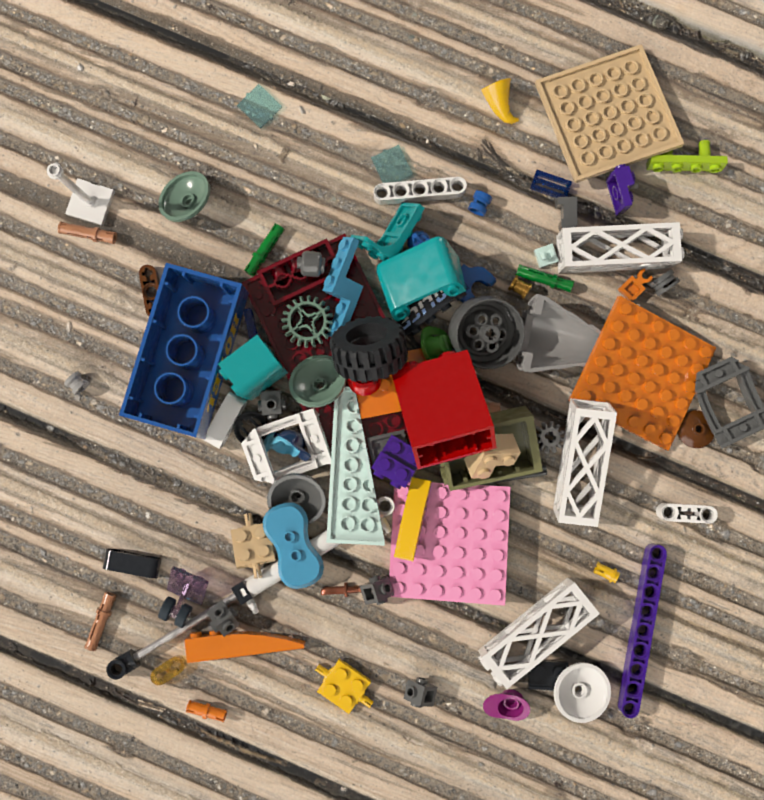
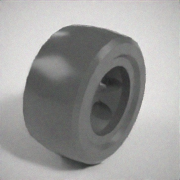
M490 295L477 296L463 302L455 310L449 324V339L454 351L468 350L473 366L480 369H496L511 362L521 350L525 338V328L519 312L502 298ZM483 315L485 317V321L483 323H480L478 319L480 316ZM495 317L498 319V324L496 325L493 324ZM472 327L476 328V333L474 335L470 334V329ZM489 329L492 331L490 337L486 336V332H489ZM481 341L482 345L476 348L475 343ZM495 343L494 346L489 348V344Z

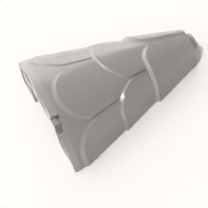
M540 294L533 296L528 302L529 309L523 311L521 316L525 328V338L522 348L517 355V368L520 371L532 373L574 366L584 367L601 330L592 324H587L574 313L567 311L547 296Z

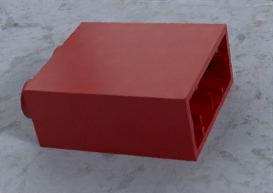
M468 350L460 352L446 351L440 354L438 358L420 363L416 361L406 362L401 370L399 369L396 374L392 375L417 470L497 448L494 424Z

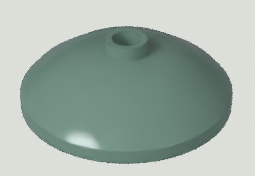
M195 171L185 172L174 177L160 194L158 204L161 214L172 222H182L196 216L205 207L209 199V181L203 174Z
M315 355L303 360L295 367L290 376L289 389L293 398L301 405L313 408L322 407L330 404L341 395L347 379L336 372L332 356Z

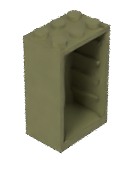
M526 406L490 413L495 434H513L521 452L515 464L511 466H495L489 478L471 479L464 460L465 457L441 463V478L444 485H448L450 491L543 471L534 417Z

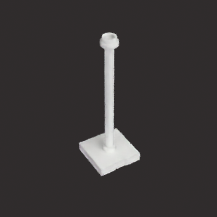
M57 163L50 164L47 167L48 176L54 180L58 179L73 192L65 214L104 226L115 191L78 178L75 184L64 174L62 166Z

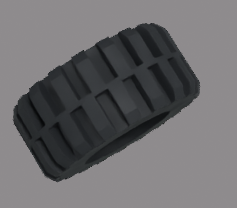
M367 316L362 319L357 318L352 322L348 321L344 326L338 327L330 339V349L336 372L343 378L354 382H374L381 378L386 379L389 375H394L399 369L401 370L408 359L404 328L396 320L388 317Z

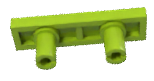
M702 140L698 143L699 155H673L672 150L649 158L646 163V170H653L654 172L672 171L675 173L681 171H691L692 173L709 171L710 173L722 172L725 168L728 158L727 156H711L710 141Z

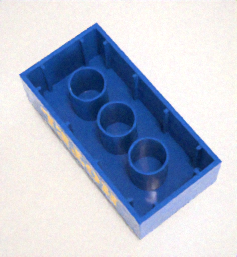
M165 264L119 416L195 438L206 439L224 379L219 372L221 367L218 363L232 352L249 296V292L243 284L177 265Z

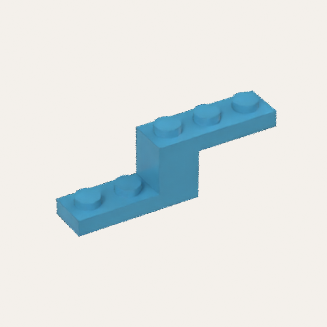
M343 237L340 241L336 257L331 263V270L324 281L322 291L340 299L335 309V315L332 320L333 324H329V328H331V331L327 333L329 337H332L338 327L344 326L346 322L351 320L363 289L362 285L346 278L359 244V240L354 237Z

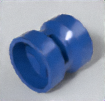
M476 190L473 195L474 200L469 204L468 210L476 215L485 216L487 212L486 207L491 203L492 196L483 191Z

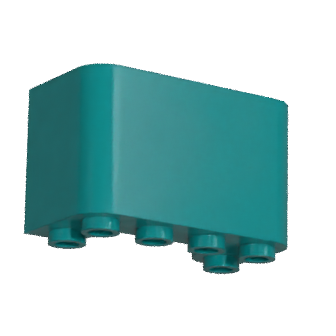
M258 335L218 363L221 367L219 370L220 374L225 380L230 379L233 383L231 388L235 394L251 401L288 373L269 346L263 343Z

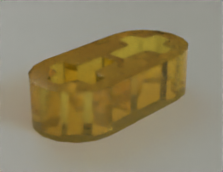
M176 655L156 667L150 675L152 683L163 685L180 674L186 667L185 659L180 655ZM174 661L181 663L179 669L177 667L172 670L169 668L174 664ZM166 670L167 673L162 677L163 680L156 678L157 671L162 673Z

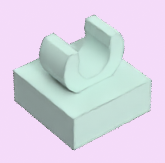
M553 243L534 250L539 268L559 262Z

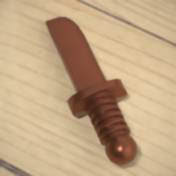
M345 582L344 586L324 587L321 589V595L345 594V597H348V593H361L360 586L348 587V582Z

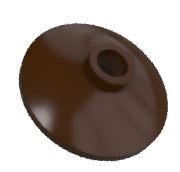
M693 410L686 413L677 432L679 439L683 444L691 448L707 446L713 440L714 435L703 412ZM696 426L701 427V432L698 433L696 431Z

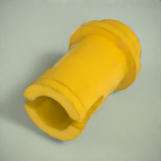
M598 562L593 573L606 578L610 583H616L620 572L616 568L613 570Z

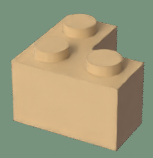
M495 434L496 449L465 457L464 460L471 479L489 478L495 466H511L515 464L521 452L513 434Z

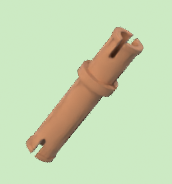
M59 222L60 224H58L57 230L59 234L115 244L117 240L116 232L101 230L100 227L90 228L65 222Z
M104 592L100 607L96 610L97 615L84 646L85 649L89 651L97 650L108 617L112 614L111 609L117 596L116 594Z

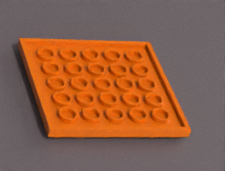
M617 296L570 398L610 403L617 412L615 425L669 451L695 395L696 373L708 367L716 347L630 300Z

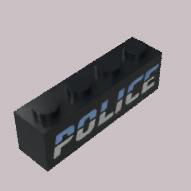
M465 283V287H466V291H467V290L470 289V288H469V287L467 286V284ZM441 290L408 305L410 315L398 321L404 328L405 336L410 334L414 336L419 333L424 323L430 324L437 318L435 316L440 311L444 313L452 307L450 303L455 299L460 301L467 295L466 291L457 296H448Z

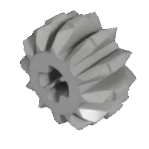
M549 421L548 426L545 422H542V428L539 426L535 428L539 432L537 434L538 444L540 443L539 451L545 447L544 452L546 454L550 452V449L553 453H556V447L560 449L563 447L559 441H564V438L560 437V435L564 434L565 431L558 432L559 424L553 428V421ZM548 432H550V436H553V440H549V442L545 438V435L549 434Z

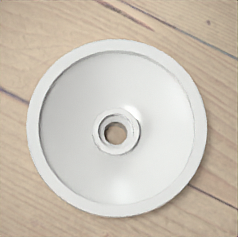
M583 662L570 665L561 672L554 686V701L558 710L567 719L577 723L590 722L602 715L611 697V686L607 676L600 668L590 663ZM579 686V690L575 692V688Z

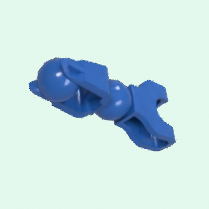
M423 231L413 232L410 238L407 239L408 248L410 249L429 240V235ZM463 264L461 269L464 282L470 289L466 291L467 295L460 301L463 303L475 297L471 291L474 282H480L490 287L496 283V278L484 267L476 266L470 268Z

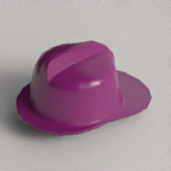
M507 689L500 694L490 695L483 703L485 713L495 718L520 721L527 718L530 714L528 702L515 689Z

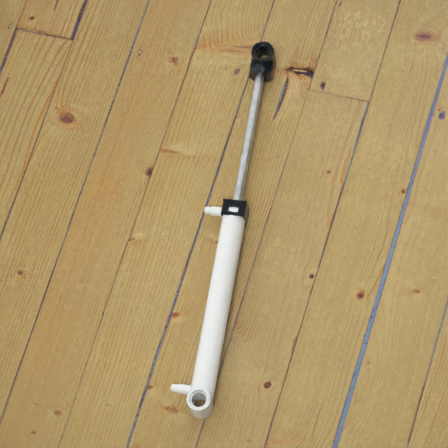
M382 496L377 499L382 528L388 534L392 530L385 517L394 511L395 505L390 497ZM388 501L391 505L390 509L382 511L379 507L380 502ZM327 530L310 540L320 556L342 544L326 543ZM278 560L261 569L262 578L258 576V579H254L253 574L231 588L233 594L223 599V602L227 606L237 600L240 605L247 603L253 614H257L259 610L253 597L281 581L278 573ZM212 607L187 621L184 628L177 627L135 653L133 649H130L108 663L106 667L107 675L111 679L118 680L141 665V658L209 618L206 612ZM115 664L122 666V672H118L115 669Z

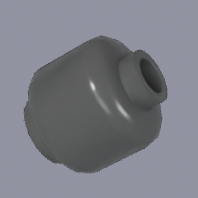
M304 251L302 257L297 259V268L300 269L303 276L319 277L321 273H324L325 258L320 252Z

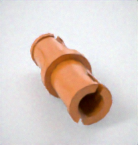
M189 700L186 713L202 716V719L210 718L224 723L227 710L213 707L210 703L202 704Z

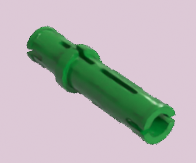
M274 223L270 232L257 251L253 252V257L245 267L244 271L254 277L261 265L265 264L268 254L285 231L283 227Z
M519 264L516 275L545 284L550 286L551 289L557 288L569 293L574 284V281L558 277V274H548Z

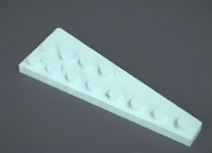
M345 387L341 395L334 400L326 543L385 546L357 396L350 387Z

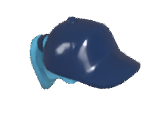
M285 430L281 433L272 432L266 436L263 442L267 452L273 449L281 454H290L293 457L298 456L303 461H308L311 458V455L304 449L306 443L299 431Z

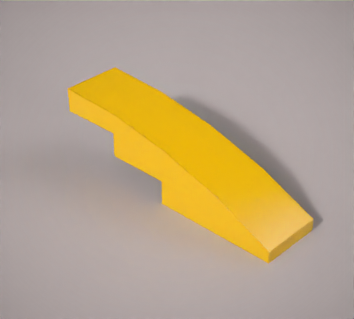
M415 477L411 479L397 538L395 558L414 561L423 526L422 522L427 507L431 481Z

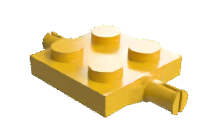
M340 658L329 670L320 663L318 664L315 671L324 676L323 683L317 690L319 694L348 714L359 702H362L368 708L371 707L374 701L364 695L365 690L371 683L368 677Z

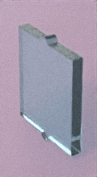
M259 84L250 93H246V97L237 105L260 129L269 120H273V116L282 108Z
M399 145L388 150L384 149L382 153L371 157L382 183L401 182V180L413 175Z

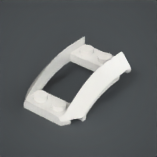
M315 408L257 427L244 439L241 444L254 480L273 484L284 475L303 473L326 464H331L332 451L329 449L318 417L320 414ZM299 423L311 458L308 461L302 460L273 471L262 436Z

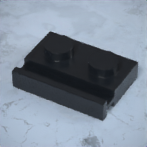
M541 661L528 672V689L554 691L558 676L564 669L569 667L568 661Z

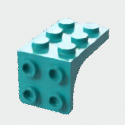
M401 203L384 234L376 242L365 236L351 235V237L359 240L357 248L367 250L371 258L375 260L379 258L385 261L402 252L403 245L412 235L414 226L421 220L425 207L418 203Z

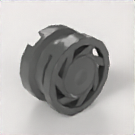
M672 269L649 284L651 288L656 290L655 294L657 297L680 282L679 278H675L673 275L674 271Z

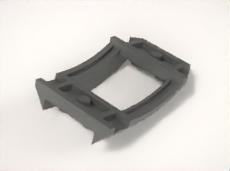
M732 356L696 373L695 393L703 415L721 449L764 429V404L752 381L749 372L750 368L738 362L739 360ZM736 377L741 393L751 413L721 427L711 407L706 390Z

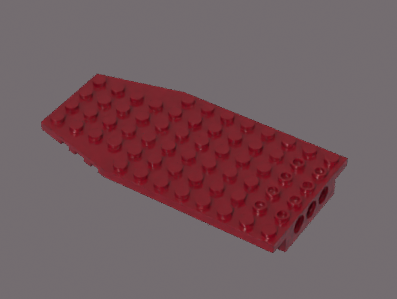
M345 234L330 241L326 238L257 271L258 275L242 282L249 292L248 297L278 360L288 372L286 374L288 381L295 367L303 360L315 355L332 356L330 349L331 337L325 339L322 336L323 344L316 340V347H313L311 342H309L308 348H305L304 342L299 347L297 346L298 339L293 343L290 341L293 335L290 337L285 336L289 330L282 329V326L287 325V323H283L281 319L288 318V316L283 314V311H291L287 308V305L289 304L294 307L293 299L300 303V296H303L304 301H307L308 295L311 296V302H313L315 297L319 299L317 304L324 301L325 305L323 308L330 307L326 314L332 313L334 317L335 309L340 299L322 290L324 288V281L331 270V263L338 252V245L343 237H346ZM304 251L320 252L325 258L324 273H321L319 277L303 276L300 269L297 268V259L302 257ZM354 254L346 278L362 285L363 289L350 321H355L357 318H366L367 316H382V318H385ZM313 307L303 308V310L308 314H312L314 312L317 313L319 311ZM298 311L295 313L292 320L293 327H295L296 324L300 321V314L298 313ZM302 314L305 321L303 322V325L307 324L313 330V327L311 326V321H313V319L309 320L305 317L304 314ZM323 316L315 323V328L318 332L323 327ZM307 329L297 332L298 335L303 337L313 336ZM348 380L346 381L345 387H349ZM334 401L322 407H315V410L320 414L318 417L331 449ZM300 404V406H301V408H302L303 411H306V410H309V409H312V408H313V407H306V406H303V405ZM402 412L361 419L370 468L373 464L367 438L405 430L407 443L411 446Z

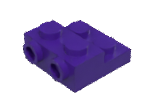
M626 164L616 166L606 179L616 216L624 214L633 205V195L629 189L635 184V174Z
M393 435L390 436L371 467L375 470L374 475L381 479H384V477L392 480L390 484L398 489H401V487L406 488L417 470L411 446Z

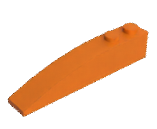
M210 630L209 634H202L199 631L190 633V636L185 639L187 663L303 649L306 645L304 640L256 631H232L225 637L220 631L216 633L214 630Z

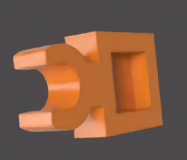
M645 269L637 273V278L632 275L618 289L631 302L646 289L642 284L650 282L653 278L652 276L647 279L642 277Z

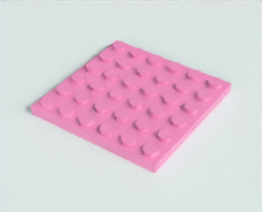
M411 481L406 488L401 487V489L394 487L393 502L395 506L392 516L389 574L394 595L391 597L505 606L511 487L477 485L450 491L448 485H444V483L431 482L427 507L422 522L423 526L413 562L394 557Z

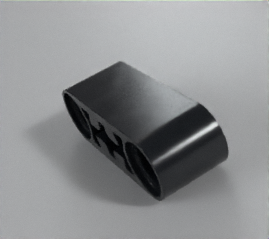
M106 549L102 568L146 578H158L161 558L117 549Z

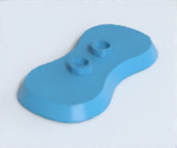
M283 503L268 510L263 518V530L276 548L280 579L287 587L292 589H301L313 585L321 578L324 564L321 556L309 540L306 512L296 503Z

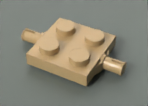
M248 513V515L244 514L245 526L230 530L236 568H253L254 579H258V576L259 578L263 577L261 566L276 560L273 543L266 536L263 530V523L253 524L252 513Z

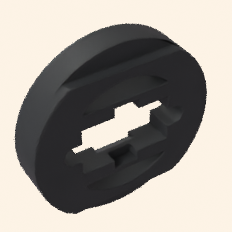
M248 411L242 413L236 419L234 434L241 443L245 438L241 435L240 429L247 436L250 434L242 427V420L247 421L249 419L256 427H260L251 417L257 418L263 426L268 424L263 415L258 412ZM267 435L262 436L263 441L265 440Z

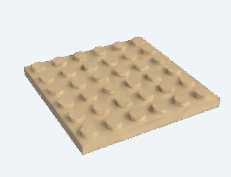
M642 44L535 81V86L575 183L613 171L618 165L626 164L628 166L678 149L684 145V141Z

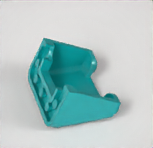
M444 237L431 238L379 263L376 268L391 316L397 322L410 315L408 305L441 290L448 296H457L466 291L459 256Z

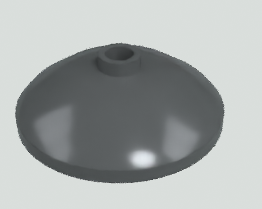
M291 473L278 478L271 485L267 496V504L270 510L279 504L296 503L306 512L309 525L322 515L326 497L322 486L315 479L305 474Z

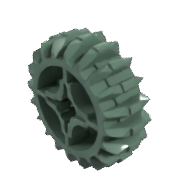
M310 295L307 296V301H304L303 296H300V303L293 299L292 301L295 306L287 305V308L291 310L290 312L283 311V314L288 316V318L281 319L283 323H287V325L282 326V329L289 330L285 336L290 337L293 335L290 341L293 343L298 339L297 346L299 347L302 342H304L305 348H308L309 342H311L313 347H316V340L323 344L321 337L329 338L325 332L331 331L328 325L333 324V321L328 319L332 318L333 314H326L330 307L323 308L325 305L324 301L317 304L318 297H315L313 302H311ZM313 307L319 311L317 313L314 312L312 314H308L303 310V308ZM298 311V313L300 314V321L296 324L295 327H293L292 320L295 313ZM302 314H304L305 317L309 320L313 319V321H311V326L313 327V330L307 324L303 325V322L305 321ZM323 316V327L318 332L315 328V323ZM307 329L313 336L303 337L298 335L297 332Z

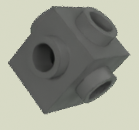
M280 390L261 392L258 409L259 412H262L263 416H267V419H278L279 415H283V410H286V399H282V391ZM274 402L275 406L270 408V404Z
M380 575L369 578L368 583L360 586L365 605L388 602L387 598L394 595L388 576L380 578Z
M223 600L206 612L212 620L209 623L216 633L220 631L224 637L240 625L236 619L239 616L232 606L228 608Z
M426 678L408 679L404 699L411 702L410 705L414 707L434 706L438 687L428 683Z

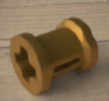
M516 275L507 290L518 293L524 299L533 284L525 283Z

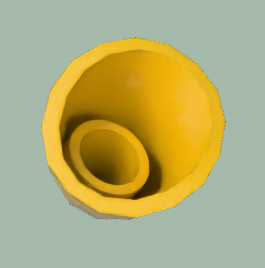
M511 78L498 80L481 89L490 108L504 123L509 124L519 121L510 112L509 92Z

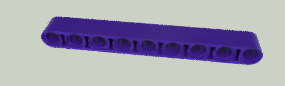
M655 543L648 544L644 550L617 702L618 709L627 718H635L640 711L667 558L666 549ZM654 548H658L659 555L654 558L652 551ZM655 567L656 573L650 577L649 569ZM651 586L652 593L646 596L645 590ZM648 606L649 612L643 615L642 608ZM645 625V632L639 634V627ZM642 644V651L635 653V647ZM639 664V669L636 672H632V666ZM635 683V689L629 692V685ZM632 703V708L629 711H625V705Z

